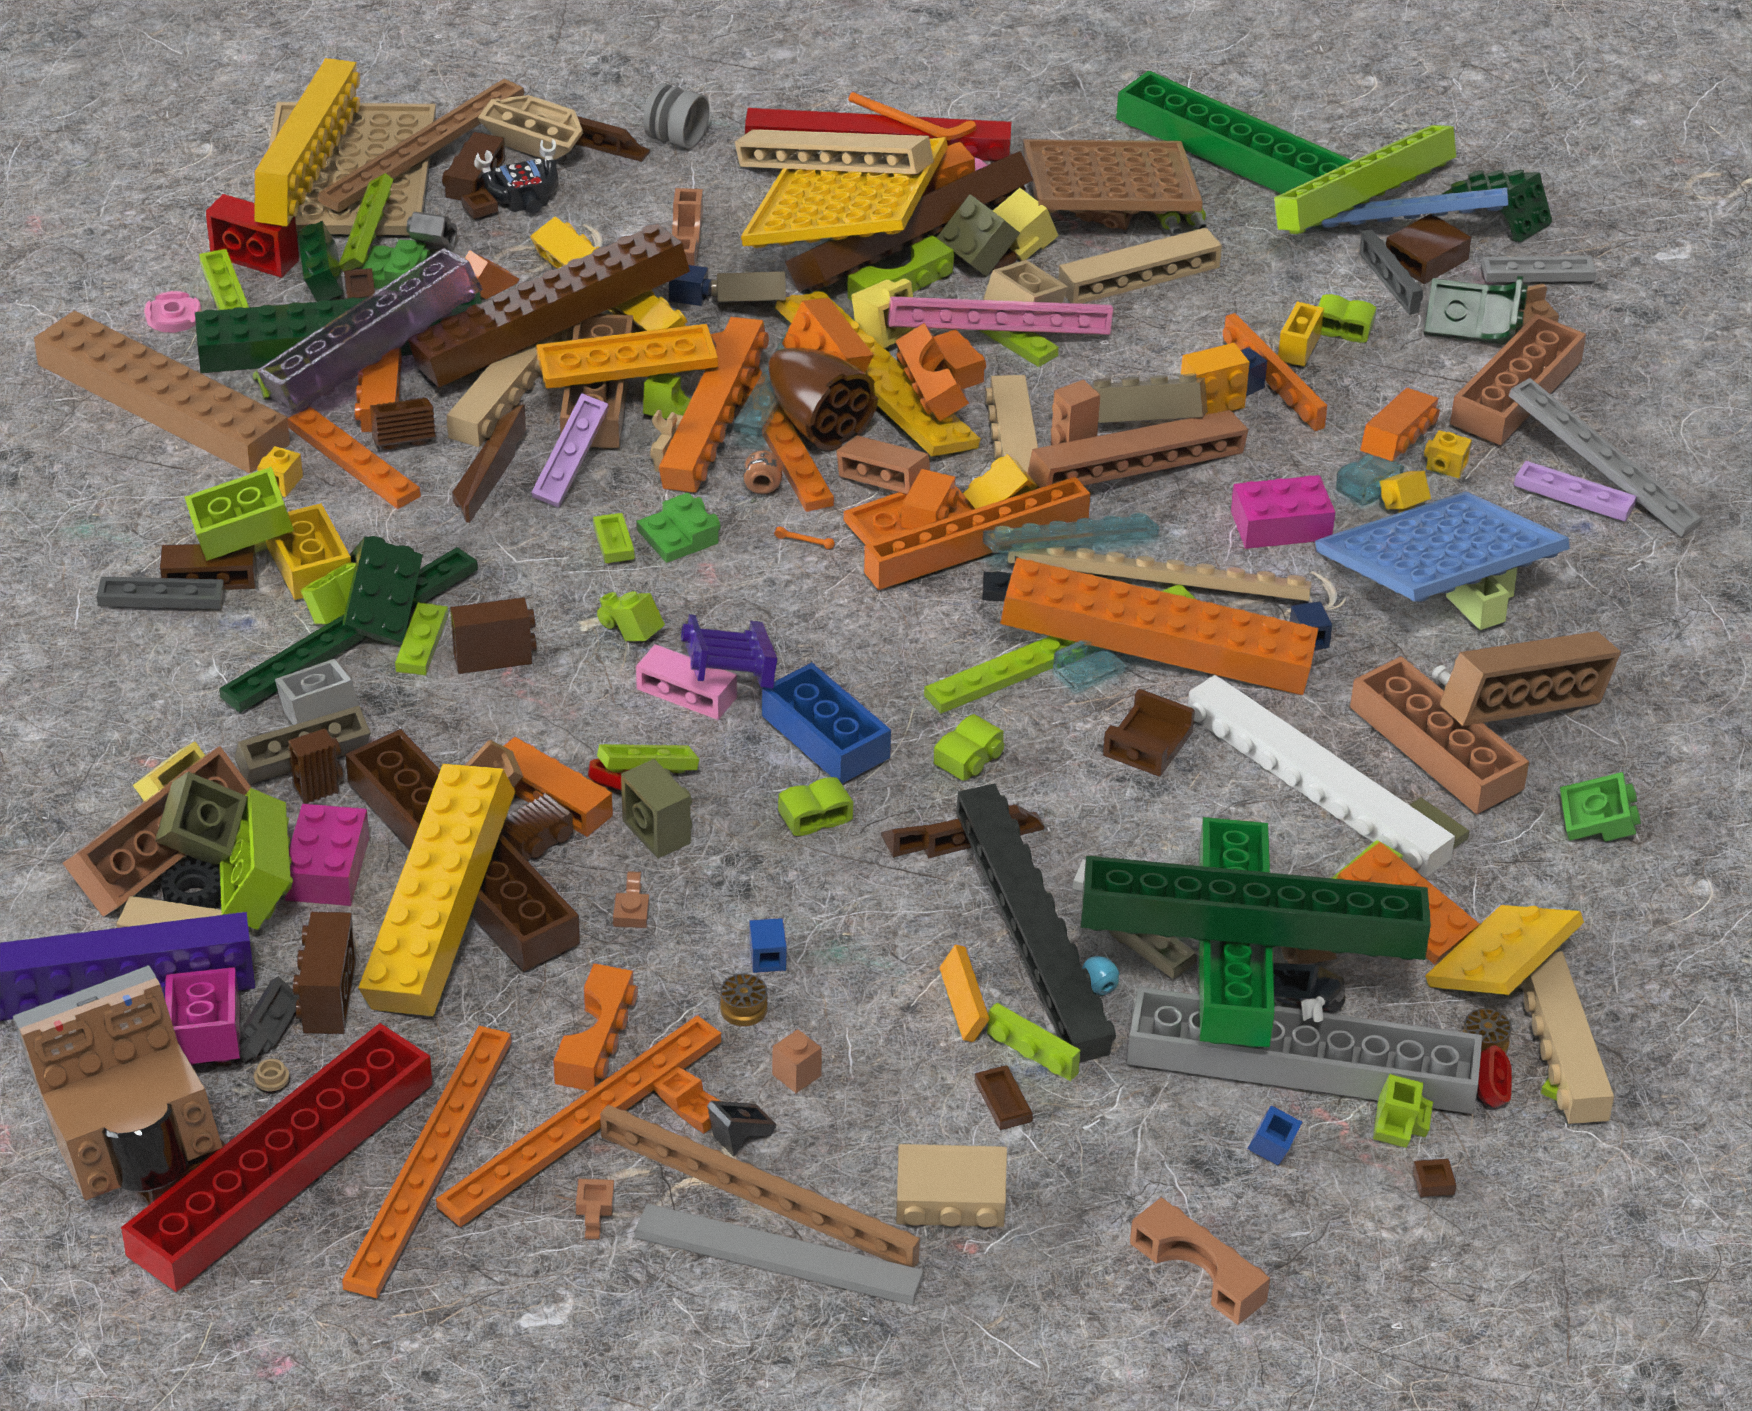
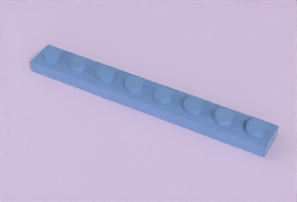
M1507 188L1367 202L1354 205L1352 210L1338 213V217L1323 220L1322 225L1326 228L1338 226L1340 222H1350L1352 225H1359L1370 219H1377L1378 222H1387L1393 220V217L1404 216L1405 219H1416L1421 217V214L1432 213V216H1444L1448 214V211L1458 210L1459 213L1467 214L1475 212V209L1478 208L1497 211L1503 209V206L1508 205Z

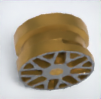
M744 973L730 976L723 981L720 987V1012L724 1020L732 1025L742 1027L758 1024L765 1018L767 1014V985L761 978Z
M1480 1008L1470 1012L1465 1018L1463 1032L1482 1035L1481 1051L1496 1045L1507 1054L1510 1044L1509 1038L1512 1033V1025L1508 1017L1500 1011L1491 1008Z

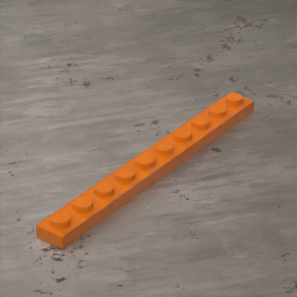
M724 331L710 334L715 348ZM759 366L754 368L751 383L745 388V392L752 401L753 406L750 414L770 450L780 459L782 471L804 510L809 512L834 506L833 494L788 416L782 409Z
M695 1016L436 1198L437 1209L459 1227H462L600 1129V1113L607 1104L620 1110H627L654 1090L653 1084L676 1067L686 1068L720 1044L721 1032L700 1016Z
M478 1026L343 1277V1290L378 1298L512 1043L511 1033Z

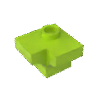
M668 373L650 375L644 382L643 414L654 416L657 410H661L663 419H667L671 412L677 415H684L691 399L681 389V376Z
M1389 1074L1378 1099L1373 1132L1374 1140L1407 1148L1411 1134L1426 1138L1430 1129L1433 1101L1422 1096L1423 1082Z

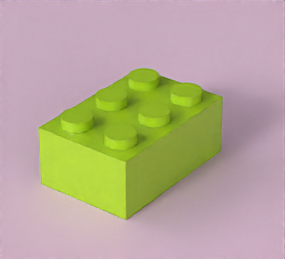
M272 467L184 496L206 561L294 531Z

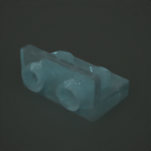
M1081 640L1054 653L1053 675L1074 695L1125 673V664L1108 649L1091 646V641Z

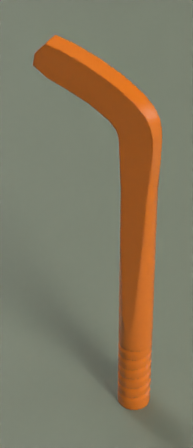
M851 92L848 98L851 103L938 138L946 137V140H954L976 130V124L972 120L966 121L957 127L946 129L855 92Z

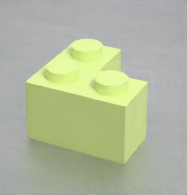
M1518 567L1507 570L1503 575H1491L1482 578L1476 584H1464L1455 587L1454 591L1446 593V597L1479 630L1506 622L1508 598L1514 596Z

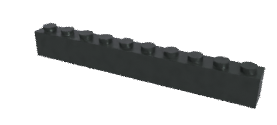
M995 783L958 791L956 815L1059 1038L1080 1049V1062L1109 1056L1112 1041L1116 1039L1114 1025L1111 1020L1106 1019L1103 1013L1101 997L1099 994H1094L1091 988V978L1086 968L1082 969L1079 962L1078 949L1075 943H1070L1067 937L1065 921L1062 917L1058 918L1055 911L1054 898L1050 892H1046L1043 886L1041 870L1035 868L1032 863L1029 845L1027 843L1023 844L1020 837L1019 824L1009 814L1007 798L1005 795H1000Z

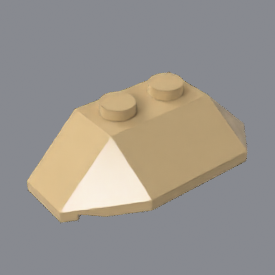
M530 95L509 97L503 100L499 98L491 99L478 117L479 122L493 135L504 138L506 147L542 159L545 158L539 152L541 140H543V147L545 149H551L552 139L555 140L556 151L553 160H556L570 152L583 134L575 110Z

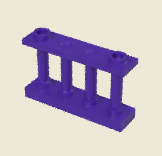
M689 614L688 624L683 623L681 642H685L690 657V669L694 670L698 681H704L706 668L751 672L753 676L757 677L760 687L773 688L777 655L763 622L750 621L749 630H744L743 633L702 629L699 627L696 615Z

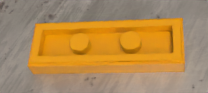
M955 944L939 968L964 1041L974 1042L990 1018L966 947Z

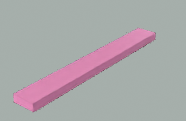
M890 297L887 324L889 327L917 328L925 323L927 328L1110 335L1113 307L1112 305Z

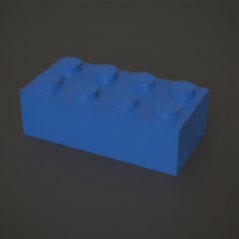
M811 662L774 681L773 688H762V716L831 777H837L841 784L890 758L891 729L814 663Z

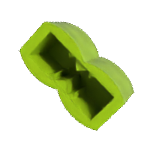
M1322 295L1318 307L1324 308L1321 335L1328 337L1341 336L1347 341L1357 343L1367 342L1374 325L1377 307L1366 301H1349L1339 295Z
M346 563L332 570L325 577L308 584L301 590L315 624H328L345 613L356 563Z
M971 714L962 720L954 731L944 735L935 745L934 764L963 781L968 780L973 775H978L985 763L998 758L1002 754L1005 746L1004 731L979 716Z
M837 777L819 779L809 786L798 785L789 787L778 794V812L794 836L809 835L823 827H836L853 819L854 802Z

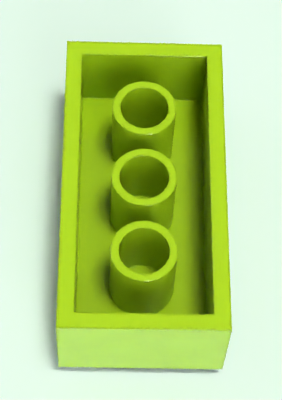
M250 788L245 795L248 797L231 856L220 862L221 913L225 915L247 912L248 926L258 930L265 919L268 920L272 917L276 903L281 895L285 896L289 892L293 878L290 877V837H288L287 830L289 818L286 814V802Z

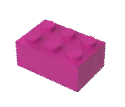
M1320 475L1256 482L1249 481L1233 485L1231 513L1245 549L1315 542V540L1333 535L1336 512Z
M313 804L301 805L289 847V856L291 857L290 877L293 878V882L289 892L285 895V901L351 906L369 841L367 809Z
M235 967L167 974L165 1002L178 1044L190 1064L194 1065L196 1063L212 1061L227 1062L231 1059H240V998Z

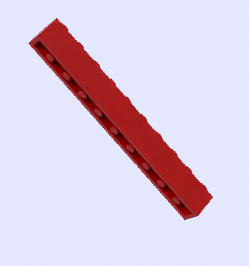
M747 108L745 120V134L751 130L916 135L929 136V139L938 138L884 115ZM917 117L946 129L957 127L966 121H970V119ZM972 120L976 124V130L961 138L947 140V146L961 142L975 158L984 161H998L1010 155L1012 122Z

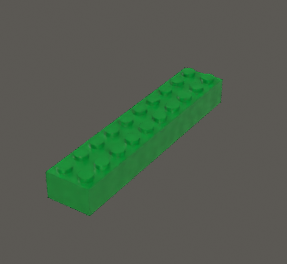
M1147 71L1118 92L1116 119L1164 141H1182L1184 150L1191 152V154L1202 157L1215 165L1233 171L1237 175L1255 181L1259 185H1264L1277 191L1279 194H1283L1353 161L1152 71Z
M1203 817L1199 844V866L1270 873L1268 823ZM1217 940L1199 941L1200 1041L1213 1044L1245 1045L1247 1047H1270L1274 1020L1272 947L1249 943L1232 944L1227 941Z

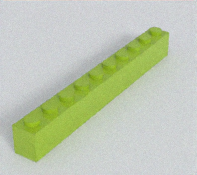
M1430 125L1274 197L1278 230H1289L1290 234L1304 233L1308 227L1321 225L1325 219L1338 217V213L1354 209V205L1367 203L1373 196L1384 195L1388 189L1399 188L1403 182L1413 181L1420 174L1430 173L1432 168L1445 166L1447 161L1456 158L1454 126Z

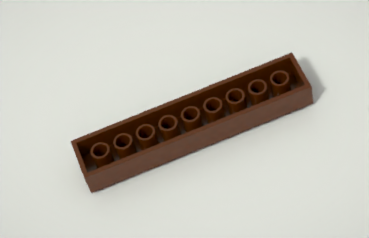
M1018 151L922 196L905 229L897 234L879 232L869 237L850 235L841 240L831 239L785 261V264L798 292L809 288L810 292L816 291L861 270V268L876 263L886 256H890L907 246L942 231L969 194L985 206L990 207L1006 200L1019 188L1025 191L1024 185L1033 181L1032 175L1021 151Z
M658 223L647 225L641 231L631 236H623L617 242L606 247H599L585 257L573 259L567 265L556 270L546 271L541 277L532 281L522 282L517 288L506 293H498L492 299L482 304L472 305L460 314L445 317L440 323L431 327L421 328L416 334L407 337L416 366L435 385L442 387L690 272L683 244Z
M399 729L346 753L348 783L405 845L411 849L440 769L402 729ZM500 833L471 916L524 972L580 944L579 915Z

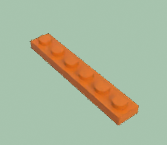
M1236 313L1227 315L1223 329V339L1227 344L1235 343L1240 350L1250 347L1266 359L1265 381L1270 385L1271 389L1276 391L1286 404L1314 431L1324 429L1328 405Z
M308 407L287 418L289 429L396 509L421 497L419 486L312 407Z

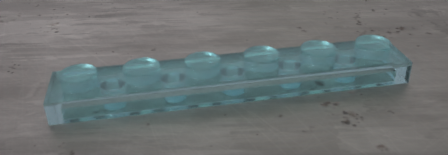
M1134 513L1131 517L1121 518L1118 516H1105L1104 519L1100 520L1080 518L1077 522L1069 523L1052 521L1048 525L1026 523L1022 527L997 526L995 530L983 531V543L994 553L1155 538L1159 534V525L1143 513Z

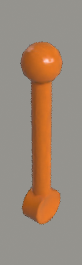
M777 527L774 535L779 539H784L785 537L824 545L826 549H832L835 546L832 538L824 540L789 532L784 527Z

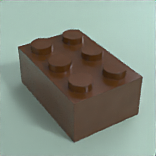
M311 912L309 925H303L302 945L305 948L298 951L297 967L298 970H301L300 975H294L293 994L299 995L296 1001V1019H302L303 1033L345 1034L356 967L352 913Z

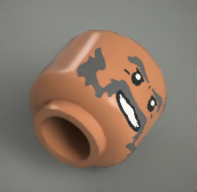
M763 450L752 453L746 459L743 477L747 488L757 494H769L779 487L782 480V463L777 455Z

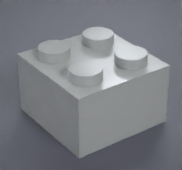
M335 659L275 679L284 713L293 725L358 706L352 680Z

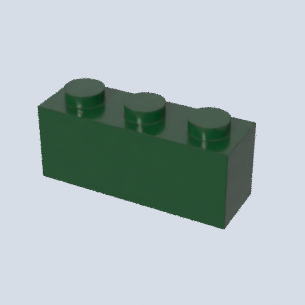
M320 221L316 224H309L297 231L303 278L317 302L329 300L344 294L337 245L324 222Z

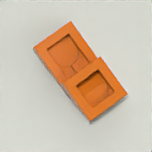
M676 1067L653 1084V1089L659 1097L687 1123L703 1134L711 1129L707 1106L710 1101L720 1100L703 1090L701 1079L680 1067Z

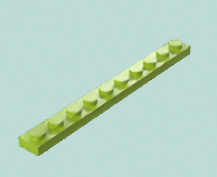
M1180 584L1162 591L1196 599ZM1049 636L924 686V697L942 714L1102 648Z

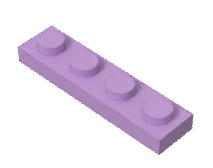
M581 393L531 492L533 498L560 508L609 410L608 403Z
M1529 461L1524 462L1514 481V486L1529 492H1535L1554 500L1563 501L1622 521L1627 520L1637 498L1635 495Z

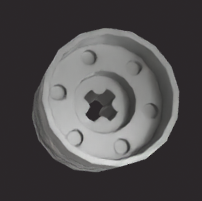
M667 83L659 84L651 93L646 104L643 120L645 134L651 138H659L661 141H670L672 144L683 148H694L702 139L708 125L710 116L709 100L703 94L683 91L680 87H673Z

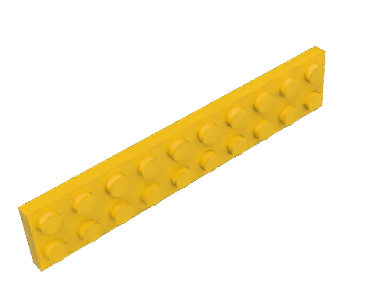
M820 291L804 295H790L786 297V300H777L775 308L792 323L802 301L829 297L826 293ZM833 302L874 354L865 373L875 381V396L878 397L877 405L930 456L978 449L981 438L954 413L940 422L933 412L928 415L912 386L913 383L904 371L903 365L879 345L872 336L867 335L861 330L859 324Z

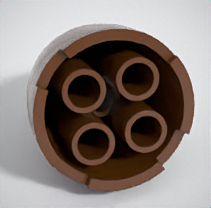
M784 348L772 354L768 368L774 393L791 422L814 445L823 450H836L842 447V443L855 433L860 435L873 418L878 404V397L875 396V381L868 374L837 356L814 349Z

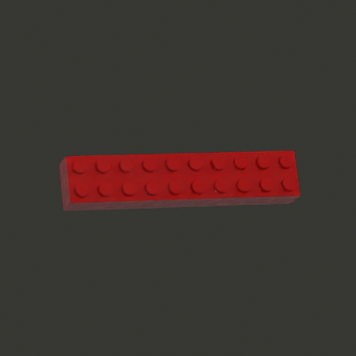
M379 1023L224 1145L223 1148L215 1152L124 1224L121 1230L125 1255L175 1292L179 1291L433 1085L431 1056Z

